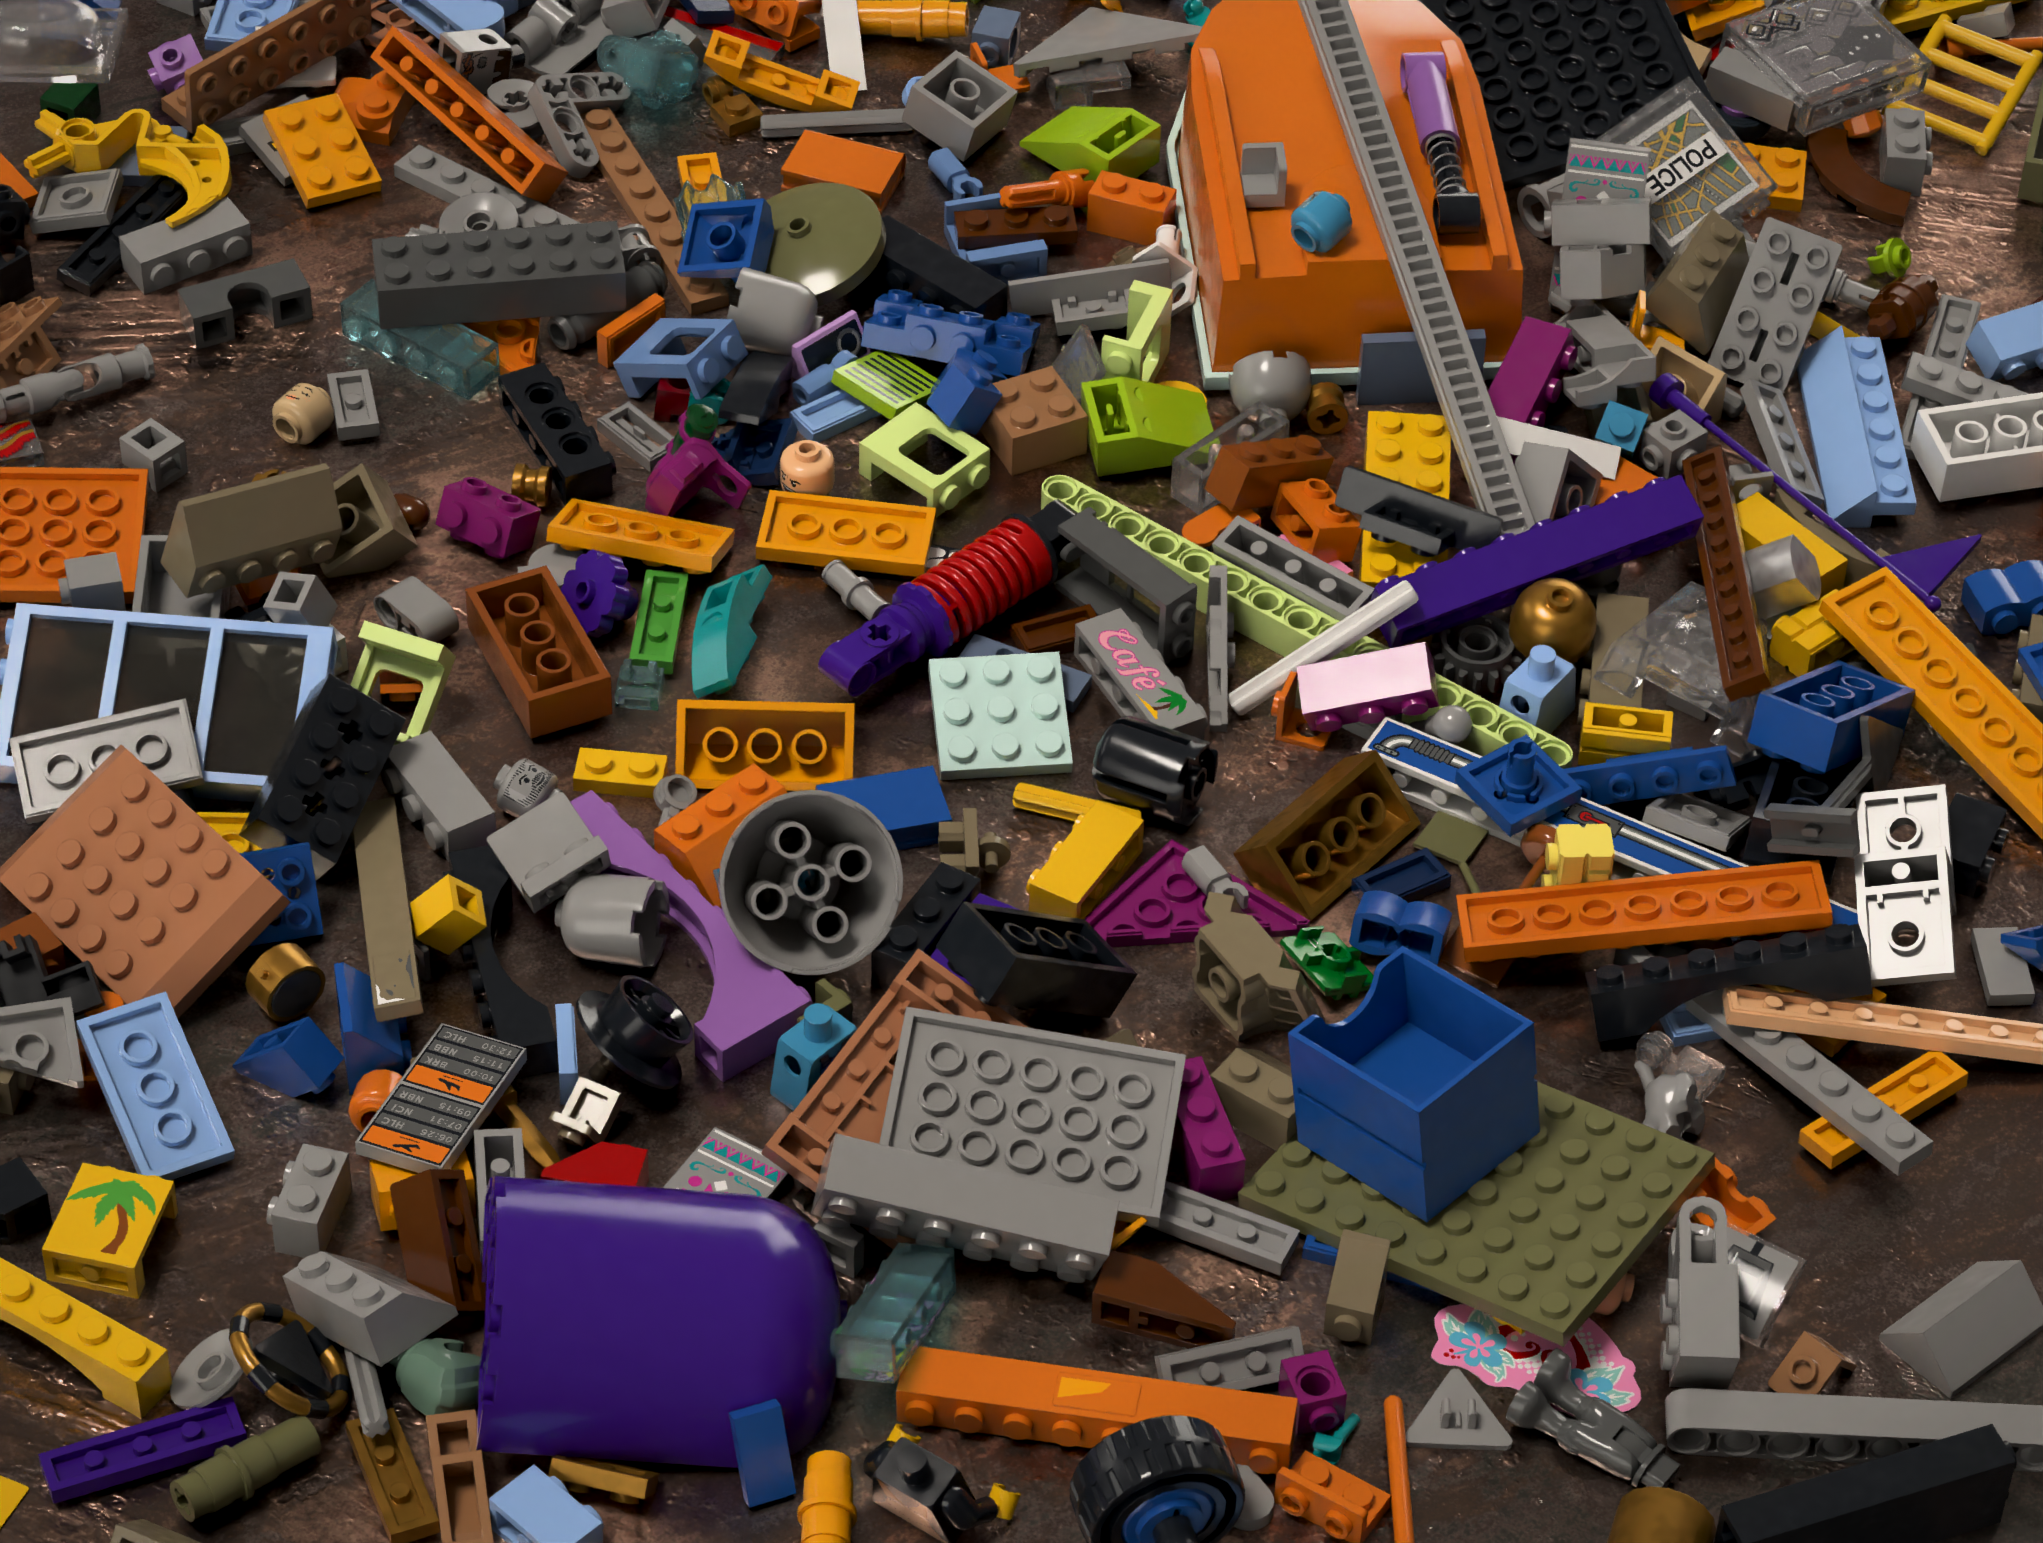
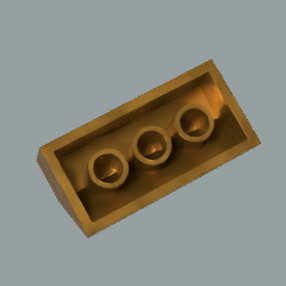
M1375 749L1343 758L1233 854L1254 888L1312 921L1351 886L1353 878L1365 874L1418 827L1421 822Z

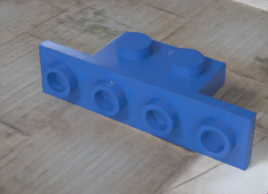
M1727 745L1693 750V746L1609 758L1606 759V763L1563 769L1582 788V798L1600 805L1736 786L1737 783Z

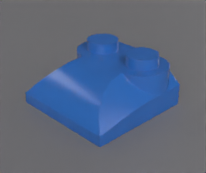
M765 198L692 204L677 271L679 276L731 278L736 284L743 267L765 273L774 235L771 206Z

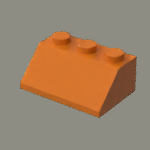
M753 763L655 828L654 849L658 854L666 855L673 868L685 880L693 881L701 895L709 903L722 909L713 870L720 868L721 859L731 835L742 820L764 802L788 792L781 783Z

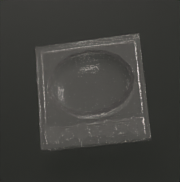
M0 0V82L110 83L129 24L128 8H92L79 0Z

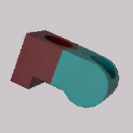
M660 378L653 420L670 423L671 414L680 416L693 404H704L712 408L718 416L720 406L731 382L723 378L702 399H695L686 378ZM718 418V425L724 424L728 420Z

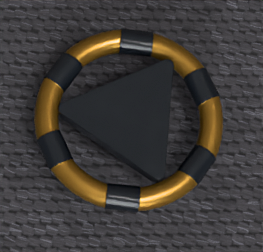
M266 1302L251 1303L243 1306L235 1313L230 1321L229 1341L238 1364L247 1375L246 1377L263 1395H266L273 1402L292 1413L313 1419L333 1417L345 1408L350 1400L351 1387L347 1368L332 1342L317 1327L297 1313L278 1304ZM259 1321L283 1326L282 1329L256 1345L253 1349L251 1348L249 1329L252 1322ZM318 1357H320V1359H321L322 1362L324 1363L325 1367L327 1368L328 1373H329L330 1378H331V1383H330V1381H329V1379H328V1377H327V1375H326V1373H325V1371H324V1369H323V1367H322V1365H321V1363H320ZM295 1384L307 1397L297 1395L290 1391V1389Z

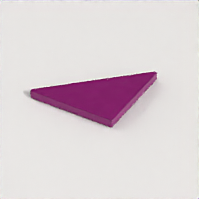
M1173 839L1084 918L1111 947L1194 942L1199 928L1211 923V920L1204 912L1207 896L1182 868L1183 857L1190 850ZM1230 874L1232 882L1240 883L1248 890V908L1242 909L1243 913L1252 915L1270 937L1297 936L1301 928L1310 927V920Z

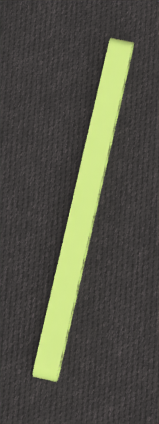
M1054 475L1048 477L1042 483L1041 510L1047 504L1057 499L1063 501L1078 513L1087 507H1091L1096 511V518L1098 520L1107 522L1109 528L1113 527L1190 584H1196V609L1204 614L1207 613L1210 565L1227 566V612L1234 613V630L1284 657L1340 622L1072 477ZM1364 636L1329 660L1389 649V647L1368 636ZM1435 673L1440 706L1429 708L1428 711L1420 715L1409 716L1402 714L1401 721L1410 724L1415 721L1427 720L1429 716L1434 715L1445 706L1457 705L1463 707L1470 714L1472 730L1465 740L1454 745L1480 756H1485L1510 743L1512 740L1527 734L1562 769L1571 768L1573 751L1567 743Z

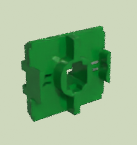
M1324 926L1301 928L1297 937L1289 936L1281 939L1280 947L1325 997L1331 996L1334 1000H1340L1343 994H1348L1351 998H1356L1359 992L1369 990L1374 975L1359 960L1362 951L1355 947H1347L1335 933L1322 932Z

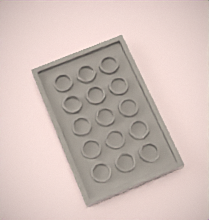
M906 1006L879 1144L1119 1200L1116 1220L1133 1223L1138 1218L1143 1217L1148 1220L1144 1225L1158 1227L1186 1055Z

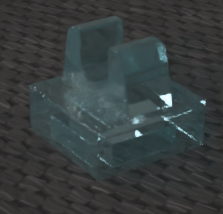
M624 659L620 667L615 690V707L658 711L665 681L664 668H658L655 661H649L648 667L634 666L632 665V659Z

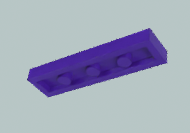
M231 1396L214 1401L202 1408L194 1407L38 1454L51 1499L53 1504L214 1456L217 1448L224 1445L232 1447L247 1439V1434Z

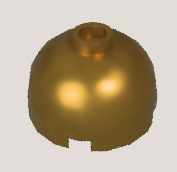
M1547 578L1536 581L1520 593L1510 614L1509 636L1515 648L1526 658L1529 657L1530 651L1534 646L1547 645L1555 650L1556 656L1574 663L1588 653L1596 633V609L1589 595L1576 583L1562 578Z

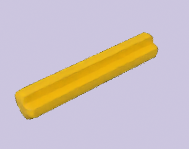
M1020 782L1015 787L1012 801L1015 808L1075 822L1077 817L1081 813L1086 814L1097 800ZM1104 802L1142 819V812L1138 809Z

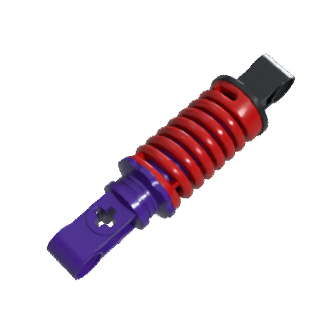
M1057 499L1047 504L1044 509L1030 518L1016 513L1006 516L997 527L988 530L985 535L979 536L972 543L954 552L949 558L942 560L937 566L931 567L926 573L917 576L911 582H905L898 586L896 593L892 597V605L882 609L876 618L867 621L862 627L842 640L832 643L823 652L818 664L819 672L850 696L857 697L882 678L894 673L905 663L916 661L924 653L934 657L943 656L948 652V649L961 641L960 639L968 637L972 631L979 630L983 624L991 622L995 616L1003 614L1007 608L1015 606L1020 600L1026 599L1033 592L1048 587L1055 582L1059 571L1058 563L1063 560L1060 558V552L1064 546L1071 542L1058 533V525L1078 514V512Z

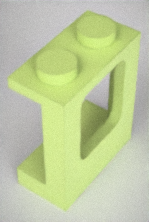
M1138 280L1133 281L1129 288L1126 340L1104 335L1102 339L1100 380L1123 376L1151 383L1154 382L1169 353L1173 289Z
M915 402L859 442V474L872 481L883 472H887L927 498V507L936 508L937 518L946 510L954 508L961 499L975 489L984 486L987 480H989L990 448L962 430L949 428L938 415ZM928 434L937 436L967 455L966 458L941 475L931 473L906 456L927 442Z
M364 620L358 637L366 645L350 685L370 697L379 674L384 671L411 678L423 684V690L408 730L405 734L399 733L394 743L396 745L429 730L456 656L442 644Z

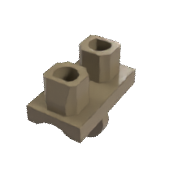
M963 808V821L939 822L938 824L939 852H963V854H940V863L944 862L978 877L979 867L984 868L988 873H995L1010 860L1011 849L1009 843L1005 839L998 837L996 833L987 832L984 834V837L978 839L977 808Z

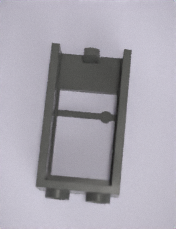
M1087 507L1058 525V533L1071 541L1061 550L1060 558L1067 563H1071L1081 556L1080 567L1056 581L1055 588L1078 606L1091 604L1097 616L1122 608L1132 622L1138 623L1144 638L1153 649L1159 650L1166 666L1177 658H1183L1193 649L1197 600L1196 584H1190L1113 527L1109 528L1107 522L1098 520L1096 518V511L1091 507ZM1115 575L1127 583V590L1114 582ZM1134 589L1160 607V615L1134 597Z

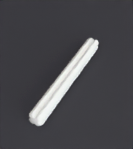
M1403 580L1230 692L1228 694V701L1238 715L1246 714L1275 695L1278 690L1281 691L1290 672H1297V666L1329 660L1417 603L1419 598L1416 591L1407 580Z

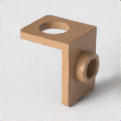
M1804 1331L1771 1376L1768 1385L1778 1393L1820 1395L1840 1366L1854 1371L1858 1365L1821 1337Z

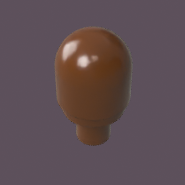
M396 493L394 495L410 530L419 531L423 529L430 520L428 505L423 500L406 493Z

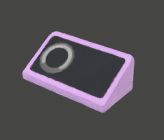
M854 310L845 313L792 345V357L794 358L792 377L794 379H800L822 364L829 365L837 353L842 350L850 351L858 359L871 353L870 348L861 346L863 328Z

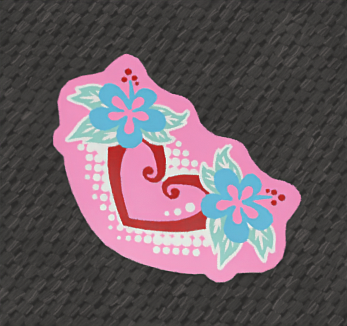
M1466 1304L1447 1306L1439 1310L1434 1317L1438 1341L1432 1350L1431 1358L1442 1365L1458 1366L1478 1376L1482 1382L1489 1386L1510 1387L1520 1390L1526 1382L1532 1381L1534 1383L1543 1362L1554 1349L1558 1348L1572 1360L1571 1381L1586 1395L1603 1399L1622 1412L1635 1408L1641 1401V1390L1633 1376L1636 1372L1634 1363L1622 1356L1611 1338L1590 1318L1584 1322L1563 1347L1528 1331L1521 1335L1508 1324L1502 1325L1491 1315ZM1550 1404L1555 1410L1560 1411V1412H1564V1413H1566V1414H1568V1415L1574 1417L1573 1415H1571L1570 1413L1564 1411L1563 1409H1561V1408H1559V1407H1557V1406H1555V1405H1553V1404Z

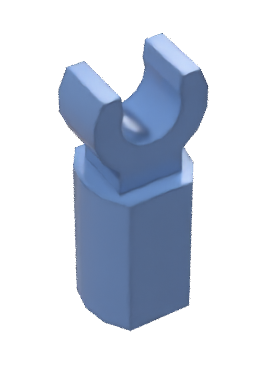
M948 147L931 153L928 167L946 189L953 193V200L964 199L965 194H972L975 197L983 195L982 182L975 177H970L969 171Z
M842 350L837 353L829 365L822 364L792 383L794 399L803 406L839 390L840 388L831 382L834 370L857 360L858 357L848 350Z

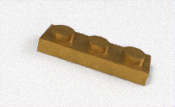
M394 1408L386 1410L390 1429L384 1436L376 1434L373 1438L364 1435L360 1418L346 1421L348 1439L390 1543H408L440 1533L439 1518Z

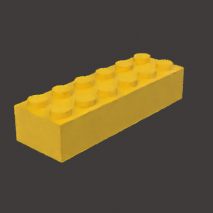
M1368 410L1364 470L1449 499L1451 435L1444 416ZM1364 529L1361 531L1359 580L1373 588L1381 580L1389 576L1398 575L1400 578L1414 573L1418 567L1427 562L1437 561V563L1448 560V549L1438 556L1425 557L1413 553L1409 545L1398 541L1395 543L1381 542L1372 538L1371 532Z

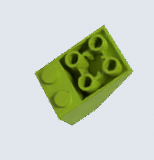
M1071 106L1022 139L1019 146L1061 171L1079 168L1089 170V174L1084 178V181H1096L1101 170L1137 178L1159 163L1161 125L1133 108Z
M1123 376L1081 383V407L1088 415L1087 439L1098 477L1217 458L1219 447L1202 393Z

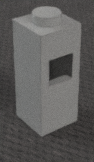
M1651 197L1553 200L1551 211H1544V234L1552 235V246L1650 244L1652 239Z

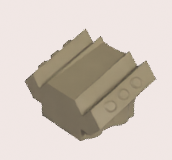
M1208 892L1204 912L1211 920V923L1199 928L1198 935H1196L1194 940L1197 952L1196 966L1192 970L1195 984L1194 991L1234 1038L1240 1042L1255 1034L1281 1030L1290 1032L1312 1014L1322 1017L1325 1022V1017L1301 971L1293 970L1284 951L1253 916L1243 913L1235 896Z

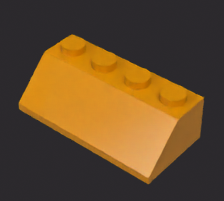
M677 699L675 774L688 777L696 788L715 789L753 763L781 783L787 791L815 790L816 785L853 779L855 703Z

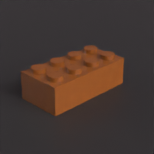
M547 565L465 589L468 628L530 739L613 714L611 675Z

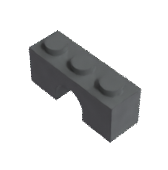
M294 258L177 289L181 321L196 350L235 340L234 320L244 314L255 313L263 315L270 320L274 329L313 319L311 289Z

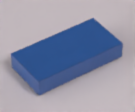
M777 1399L728 1412L743 1497L748 1507L796 1494L782 1407Z

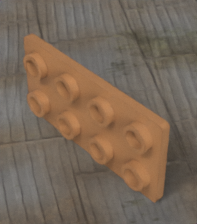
M38 296L26 303L16 305L15 302H9L0 307V389L17 385L22 378L39 373H49L62 360L41 328V325L63 305L59 296L42 299L41 296Z

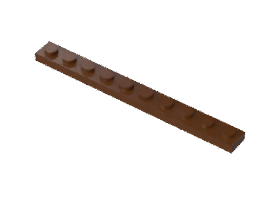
M1719 445L1682 460L1686 485L1704 515L1696 534V542L1722 685L1729 701L1732 702L1742 697H1752L1758 694L1762 689L1770 687L1771 681L1728 460L1722 446Z

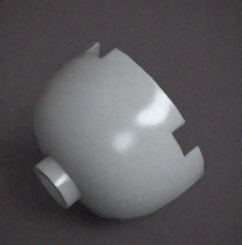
M1273 350L1254 353L1237 361L1233 365V374H1229L1228 379L1233 403L1243 417L1270 428L1283 426L1288 421L1297 417L1306 408L1311 393V370L1305 357L1286 351L1287 358L1274 357Z

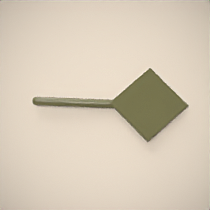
M1438 810L1414 841L1413 847L1420 850L1427 847L1433 855L1458 864L1471 893H1481L1467 862L1487 837L1489 830Z

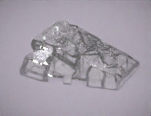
M1690 581L1630 630L1612 642L1593 678L1631 699L1643 679H1647L1719 718L1709 741L1718 746L1727 745L1729 752L1742 758L1745 754L1756 748V745L1748 743L1747 740L1759 693L1752 697H1742L1732 702L1729 701L1722 685L1705 587ZM1758 616L1767 660V621Z

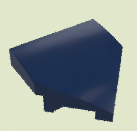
M793 417L767 420L760 425L737 422L736 427L727 433L720 434L719 438L714 437L711 444L729 465L750 481L751 486L779 485L782 452L794 443L798 429Z

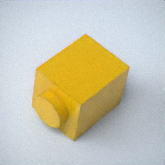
M449 874L410 902L415 939L447 955H450L487 927L482 892Z

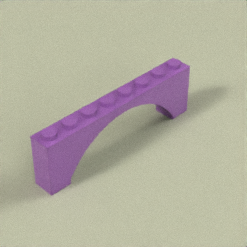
M593 790L570 801L593 837L599 835L608 848L611 866L598 874L651 877L654 880L664 881L669 895L670 912L669 915H662L673 921L689 935L699 947L709 965L714 987L704 1018L694 1024L695 1056L722 1082H725L775 1053L777 1042L781 1035L795 1026L797 1018L804 1014L805 1009L809 1005L813 1004L806 989L802 986H796L783 973V970L764 963L750 953L732 932L723 910L709 903L701 895L696 884L689 879L685 880L673 868L668 857L662 853L658 854L646 842L645 837L637 828H631L619 816L618 811L611 803H605Z

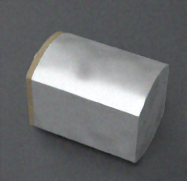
M1794 534L1745 551L1759 621L1812 603L1820 598L1821 579L1816 558Z

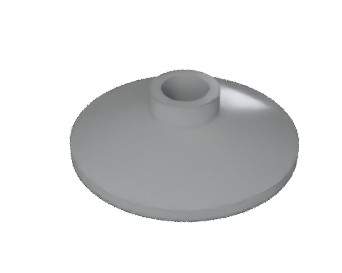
M478 192L460 197L444 210L439 220V229L445 230V234L469 232L472 230L510 229L519 225V216L514 204L506 197L491 192Z
M230 1328L218 1331L204 1339L179 1365L170 1386L171 1399L179 1408L184 1410L194 1407L202 1408L219 1397L228 1395L239 1383L240 1376L244 1371L238 1364L229 1341ZM249 1336V1343L251 1348L253 1349V1342L251 1337Z

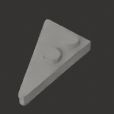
M1210 565L1206 613L1210 732H1227L1228 668L1235 667V642H1227V638H1233L1234 613L1227 612V566Z
M71 997L0 1007V1067L74 1088H83L84 1078Z

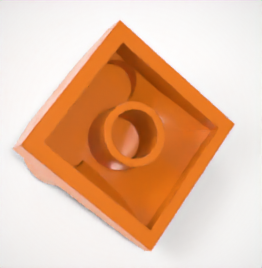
M385 70L375 74L371 79L343 78L334 92L338 93L361 140L385 146L391 145L416 100Z

